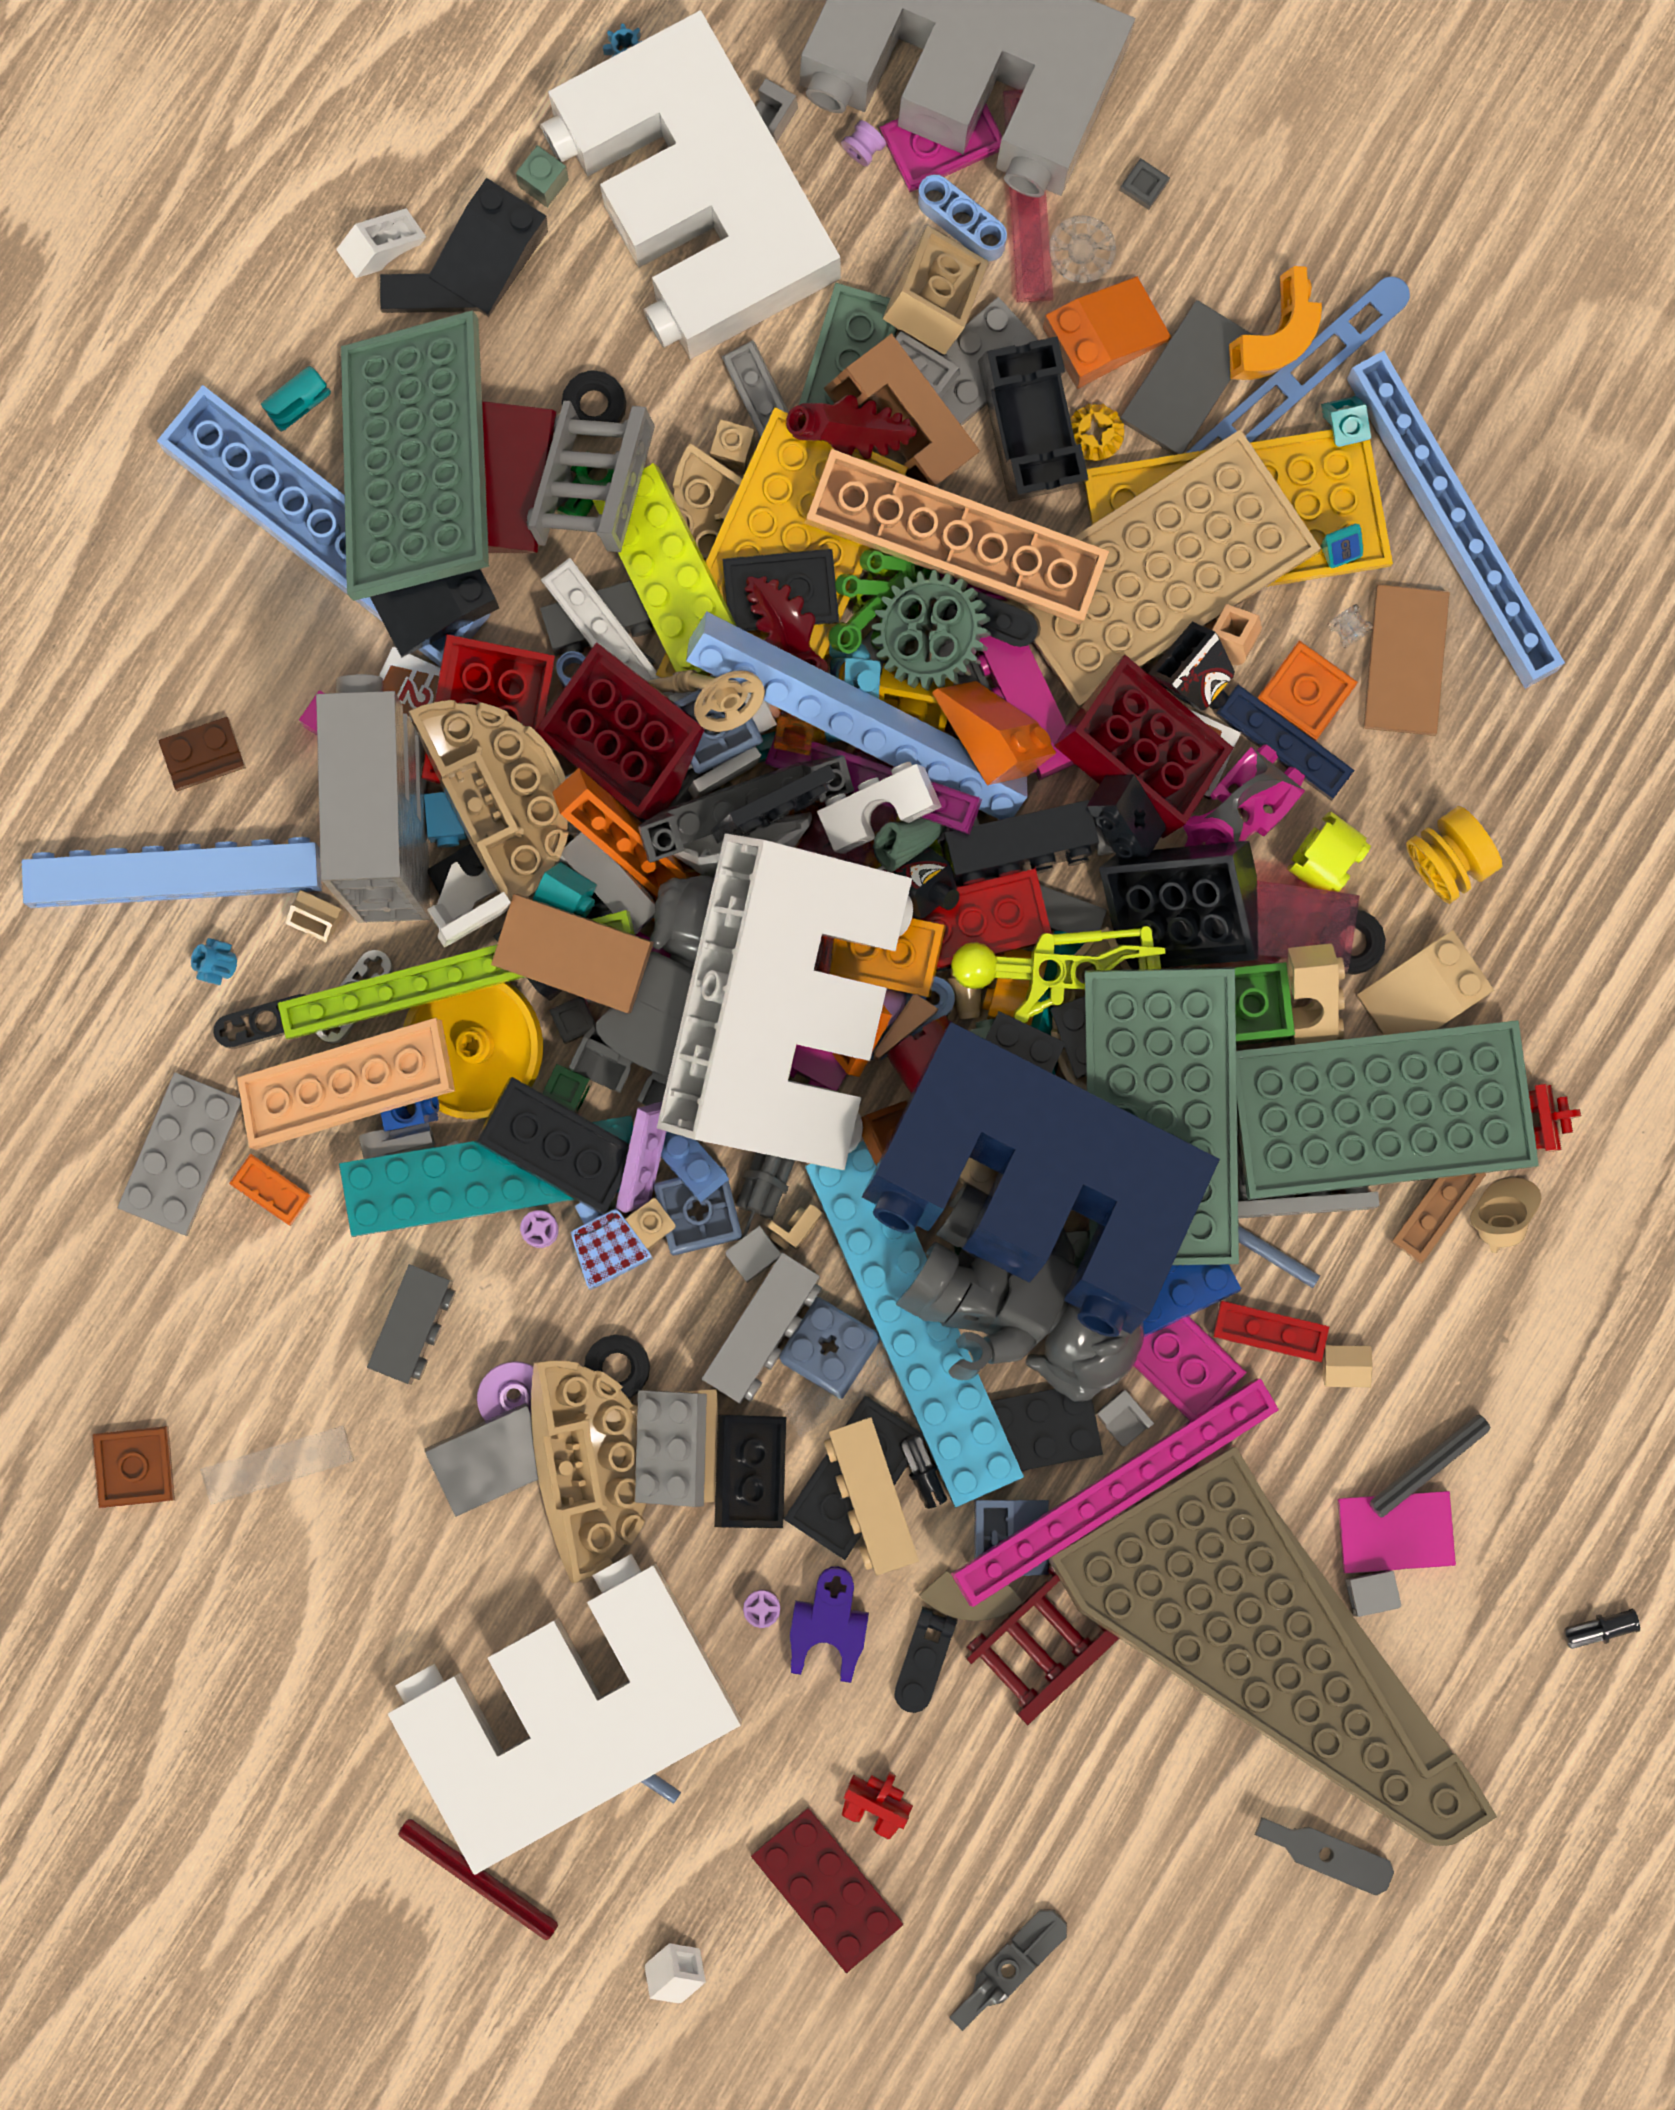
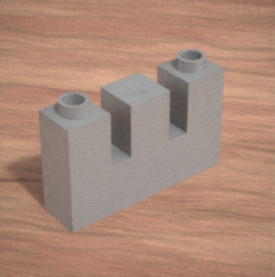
M827 0L801 54L800 85L807 88L806 96L808 99L824 110L833 113H843L848 105L865 112L898 40H903L923 49L901 97L898 127L964 154L996 81L1002 82L1023 91L1002 137L996 169L1006 172L1004 176L1005 182L1021 194L1030 197H1042L1045 190L1062 196L1127 52L1136 18L1094 0Z
M366 674L338 677L336 679V693L316 694L321 880L358 923L431 920V916L427 911L430 908L429 840L424 794H427V780L421 779L426 751L419 736L415 735V727L407 713L403 714V705L395 691H383L382 677Z

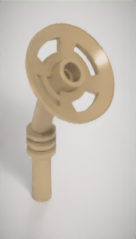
M695 670L676 672L671 677L649 680V683L661 693L670 691L688 693L701 689L702 691L694 705V714L696 720L703 728L713 732L732 730L747 722L759 710L765 694L763 683L759 677L748 671H732L716 678L698 674ZM730 678H744V679H746V680H748V681L743 682V683L740 684L738 681L729 680V679H730ZM748 693H752L746 705L738 711L737 709L743 705ZM711 709L717 712H725V718L719 719L710 718L706 715Z

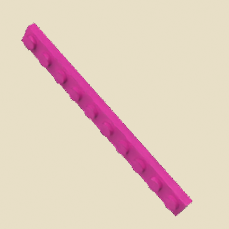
M1261 1378L1254 1379L951 1573L969 1606H976L1279 1411Z

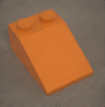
M1138 276L1069 302L1045 315L1043 325L1048 338L1058 336L1064 367L1077 389L1161 346L1172 338Z
M973 681L937 688L932 692L987 786L1026 777L1056 754L1051 745L1050 736L1041 728L1037 721L979 682Z

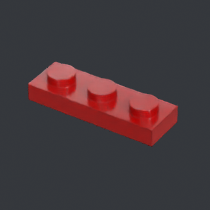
M1220 1301L1212 1337L1321 1363L1330 1326Z

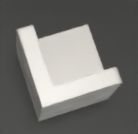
M669 1943L645 1964L650 1999L682 2003L706 1983L699 1948Z

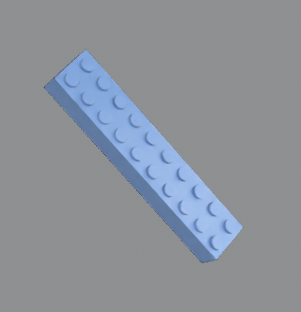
M202 385L158 438L157 442L162 450L347 594L345 495ZM370 597L355 600L382 621ZM490 613L448 635L472 639L489 618ZM446 636L418 649L440 667Z

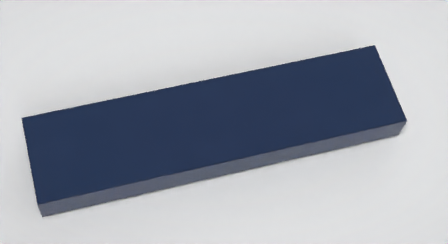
M1240 685L1235 687L1225 705L1215 714L1233 729L1241 732V735L1259 748L1264 744L1270 746L1276 751L1279 763L1287 769L1295 767L1305 775L1304 781L1331 801L1355 771Z

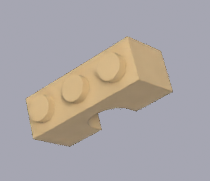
M1332 943L1288 948V979L1294 999H1314L1306 1006L1292 1008L1295 1036L1289 1040L1290 1045L1344 1039L1343 1019L1339 1018V1010H1344L1345 1001L1343 989L1339 988V980L1345 978L1343 958L1336 957Z

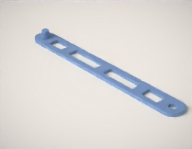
M1386 277L1379 281L1319 334L1300 357L1276 372L1186 453L1202 451L1217 437L1223 441L1237 432L1232 424L1271 389L1277 386L1288 399L1246 435L1250 443L1257 439L1405 308L1410 298L1407 284L1397 277ZM1371 303L1381 316L1359 334L1349 321ZM1336 334L1346 347L1305 384L1301 385L1291 372L1331 336Z

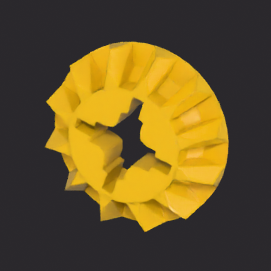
M1088 403L1085 407L1076 410L1070 419L1076 445L1081 444L1084 459L1091 461L1105 460L1113 456L1121 447L1124 440V423L1120 420L1117 411L1106 407L1104 403L1100 405ZM1092 419H1094L1099 428H1108L1101 434V445L1098 444V440H1095L1094 435L1085 434L1091 428Z

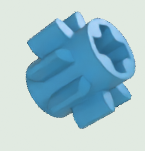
M621 24V29L615 33L608 31L607 36L611 44L603 46L604 55L615 56L627 50L629 45L634 46L642 42L638 41L641 36L640 29L636 28L632 31L626 29L625 24ZM620 46L624 48L622 51H619Z
M207 938L206 945H198L191 956V967L194 971L198 972L196 979L221 985L222 978L229 979L232 977L237 967V957L233 952H230L232 945L211 938Z

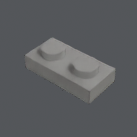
M900 331L896 340L942 399L960 375L959 367Z

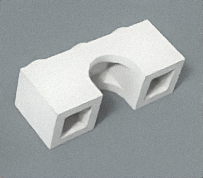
M906 762L891 770L892 776L881 781L878 778H872L858 785L859 791L846 797L845 793L826 800V807L818 810L817 813L834 852L844 854L874 840L875 835L870 824V818L873 810L882 803L890 802L895 807L900 820L908 823L941 808L942 806L925 767Z

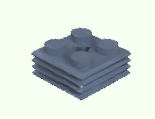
M701 689L674 702L695 720L694 705L702 691ZM745 702L740 708L737 709L738 711L746 705ZM713 709L706 715L708 717L713 715L716 719L725 718V712H717ZM753 718L737 728L720 732L717 735L713 731L706 732L704 730L691 761L694 771L701 774L761 744L763 738Z
M720 1167L727 1175L725 1167ZM678 1177L654 1184L658 1202L676 1225L675 1229L666 1235L669 1250L673 1256L742 1238L729 1180L700 1203L702 1207L708 1206L709 1212L703 1214L704 1220L697 1221L695 1216H688V1211L693 1209V1202L698 1201V1199Z
M817 1297L782 1350L779 1358L785 1366L837 1398L842 1399L878 1345L880 1337L875 1330L824 1299ZM834 1340L838 1351L836 1353L829 1351L827 1355H823L822 1344L825 1342L830 1343Z

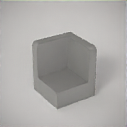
M765 78L758 90L760 101L756 108L777 143L798 109L797 97Z
M760 1226L726 1251V1256L746 1283L775 1263L781 1255Z
M1122 1390L1095 1413L1096 1417L1121 1446H1127L1145 1429H1149L1154 1424L1126 1390Z
M1386 1570L1345 1579L1353 1616L1361 1617L1401 1607L1394 1571Z

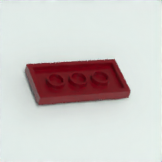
M809 1807L751 1854L752 1859L846 1974L904 1925L902 1920Z

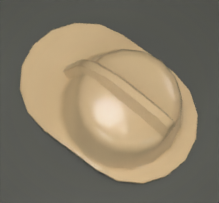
M1511 1177L1491 1184L1484 1191L1471 1212L1470 1221L1478 1230L1480 1238L1486 1244H1489L1492 1253H1498L1504 1247L1518 1245L1524 1240L1529 1223L1540 1207L1542 1200L1540 1189L1533 1182L1524 1178Z

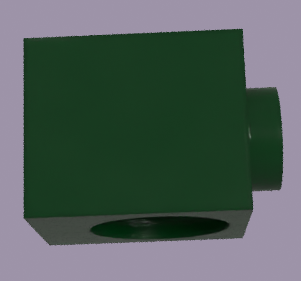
M556 1064L542 1094L578 1114L592 1082L590 1079Z

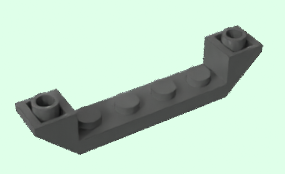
M840 755L796 763L661 810L638 826L648 862L651 863L685 851L683 844L712 835L711 830L729 813L828 764L836 778L827 785L829 791L816 801L821 803L836 795L854 791L845 756Z

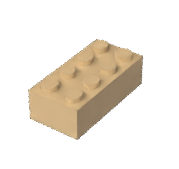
M870 1417L828 1431L830 1439L825 1440L824 1444L830 1462L838 1460L842 1474L835 1477L842 1498L850 1496L854 1510L848 1511L847 1514L854 1534L862 1532L866 1545L859 1547L866 1570L873 1568L876 1576L919 1562L872 1418Z

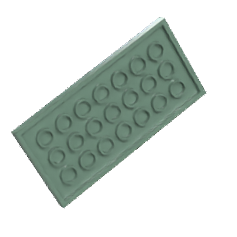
M472 310L341 346L347 595L355 601L489 567L479 318Z
M1235 968L1085 971L1087 1092L1220 1159L1172 1265L1239 1264ZM1089 1219L1090 1242L1099 1224Z
M1519 1020L1236 1051L1237 1126L1247 1200L1539 1166Z

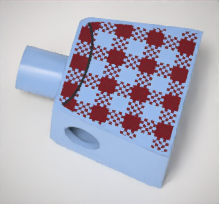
M582 1203L575 1206L584 1225L571 1231V1236L586 1284L590 1290L653 1259L651 1253L618 1209L601 1215Z

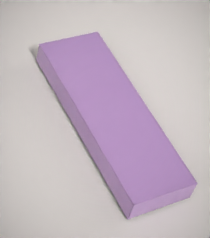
M662 1102L637 1108L616 1208L624 1213L639 1209L652 1198L666 1131L657 1129Z

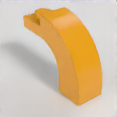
M1293 266L1280 275L1281 320L1274 334L1265 336L1241 335L1229 344L1230 379L1253 380L1269 376L1296 360L1310 346L1319 328L1322 303L1308 302L1311 296L1312 285L1307 277V267Z

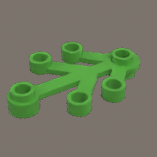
M865 550L860 557V565L865 571L878 573L882 569L898 570L899 572L890 581L859 579L847 573L841 574L836 579L835 587L840 595L854 597L857 594L874 596L847 623L841 622L831 628L828 638L832 648L846 654L855 652L862 641L861 630L877 615L875 610H886L888 607L881 598L883 596L890 599L895 597L891 586L895 585L902 590L905 588L904 577L907 576L913 583H916L919 571L929 579L932 570L919 565L914 569L915 564L892 555H883L880 551ZM872 556L875 557L873 566L870 565ZM850 580V588L846 591L845 585ZM919 604L911 607L910 620L920 615ZM874 630L871 635V643L873 639L881 636V633ZM872 643L873 647L876 648V649L882 650V649L884 648V647H877L876 645H874V644Z

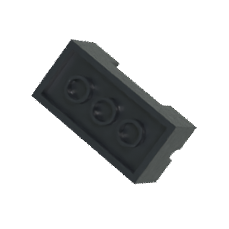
M1058 336L1032 341L1022 346L1015 347L1013 345L986 351L978 360L1008 502L1078 488L1088 481L1081 444L1076 445L1061 379V376L1065 373Z

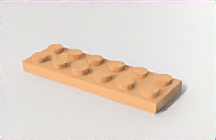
M437 1018L237 1077L249 1148L255 1150L455 1091L442 1020Z

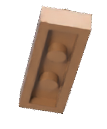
M1486 1174L1436 1178L1394 1236L1391 1243L1418 1263H1423Z

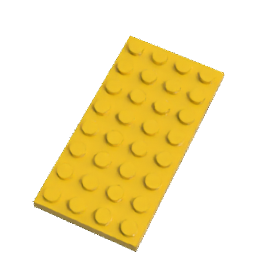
M775 407L706 560V564L726 605L723 559L832 549L836 582V579L844 573L859 578L863 570L860 565V557L865 550L872 549L805 524L833 447L826 441H802L794 438L786 426L788 413ZM856 448L852 455L855 458L904 476L908 467L873 451L870 459H863ZM850 580L845 585L846 591L850 588ZM836 591L840 622L850 597L840 595ZM838 623L814 625L810 638V647L822 659L830 644L829 632ZM760 630L748 631V633L762 640L769 636L768 633ZM665 653L656 673V676L660 678L671 677L676 673L667 653ZM779 709L781 716L775 718L779 726L774 729L790 733L797 717Z
M1331 429L1250 443L1319 546L1327 534L1355 523L1360 525L1362 533L1363 556L1336 568H1330L1321 548L1320 552L1266 587L1392 566V555L1370 439L1338 447L1334 443L1333 431ZM1207 450L1086 469L1089 480L1084 483L1091 525Z

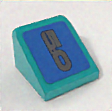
M1355 523L1327 534L1320 546L1330 568H1336L1363 556L1362 533L1359 524Z

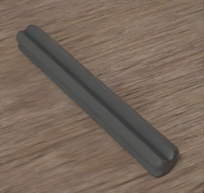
M1481 1415L1473 1417L1370 1501L1372 1510L1379 1517L1387 1515L1486 1435L1491 1428L1489 1423Z

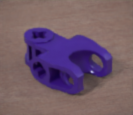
M831 1566L819 1575L814 1603L795 1600L790 1631L791 1673L801 1675L809 1649L818 1643H828L834 1645L842 1657L840 1681L851 1683L855 1666L864 1648L869 1612L851 1609L854 1582L851 1574L846 1569L839 1566ZM833 1576H839L841 1584L846 1585V1589L839 1590L837 1596L831 1595L830 1588L825 1587V1582H832Z

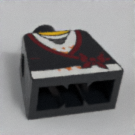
M1192 621L1148 674L1180 701L1200 711H1204L1208 707L1219 709L1225 705L1228 695L1224 688L1234 677L1235 671L1217 633Z
M927 847L893 872L886 870L882 865L877 868L878 870L912 878L908 896L913 903L912 917L925 918L939 906L946 910H951L959 901V892L957 891L950 863L930 847Z

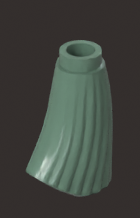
M918 818L910 823L905 821L886 823L874 838L873 848L875 857L886 870L893 872L929 847L947 827L922 818Z

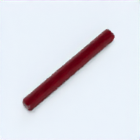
M408 1819L398 1832L401 1839L542 1939L549 1940L558 1927V1923L486 1871L483 1870L474 1875L462 1854L414 1820Z

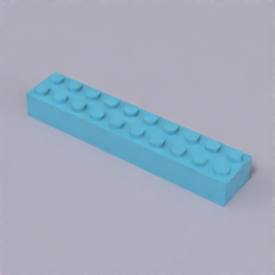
M860 1142L855 1150L848 1154L845 1171L815 1164L805 1166L808 1177L954 1508L1024 1478L979 1374L969 1380H957L949 1374L948 1370L960 1359L973 1362L968 1350L958 1348L956 1340L961 1336L959 1329L942 1326L940 1322L924 1321L896 1305L898 1299L920 1273L927 1261V1257L915 1230L913 1233H902L885 1226L873 1215L876 1204L862 1198V1194L876 1168L865 1142Z

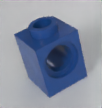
M438 1097L416 1102V1111L413 1116L409 1114L407 1105L382 1112L381 1118L384 1132L438 1121Z

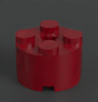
M946 1015L922 1027V1031L914 1036L910 1035L887 1053L890 1063L911 1094L935 1046L951 1022Z

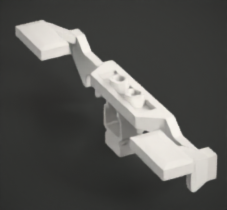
M755 746L713 767V770L694 780L688 791L693 799L709 794L753 768L761 758V754ZM632 813L642 823L646 821L645 819L639 818L634 813ZM568 821L567 830L569 833L567 841H572L581 831ZM562 855L560 857L559 862L555 864L557 865L561 862L567 867L570 866L571 869L574 870ZM458 862L452 864L437 905L427 909L439 928L437 937L443 947L458 941L508 911L511 902L505 892L473 909L474 904L497 891L485 869L478 876H469L465 874Z

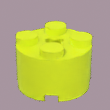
M1332 811L1322 818L1326 824L1321 831L1316 827L1310 831L1291 859L1295 863L1287 867L1290 873L1321 896L1326 894L1330 896L1334 891L1338 893L1350 878V875L1346 873L1354 862L1360 863L1371 848V845L1366 842L1367 837Z

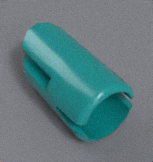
M307 366L263 400L261 406L271 421L274 422L276 428L282 432L329 397L331 390L326 387L325 381L312 366Z

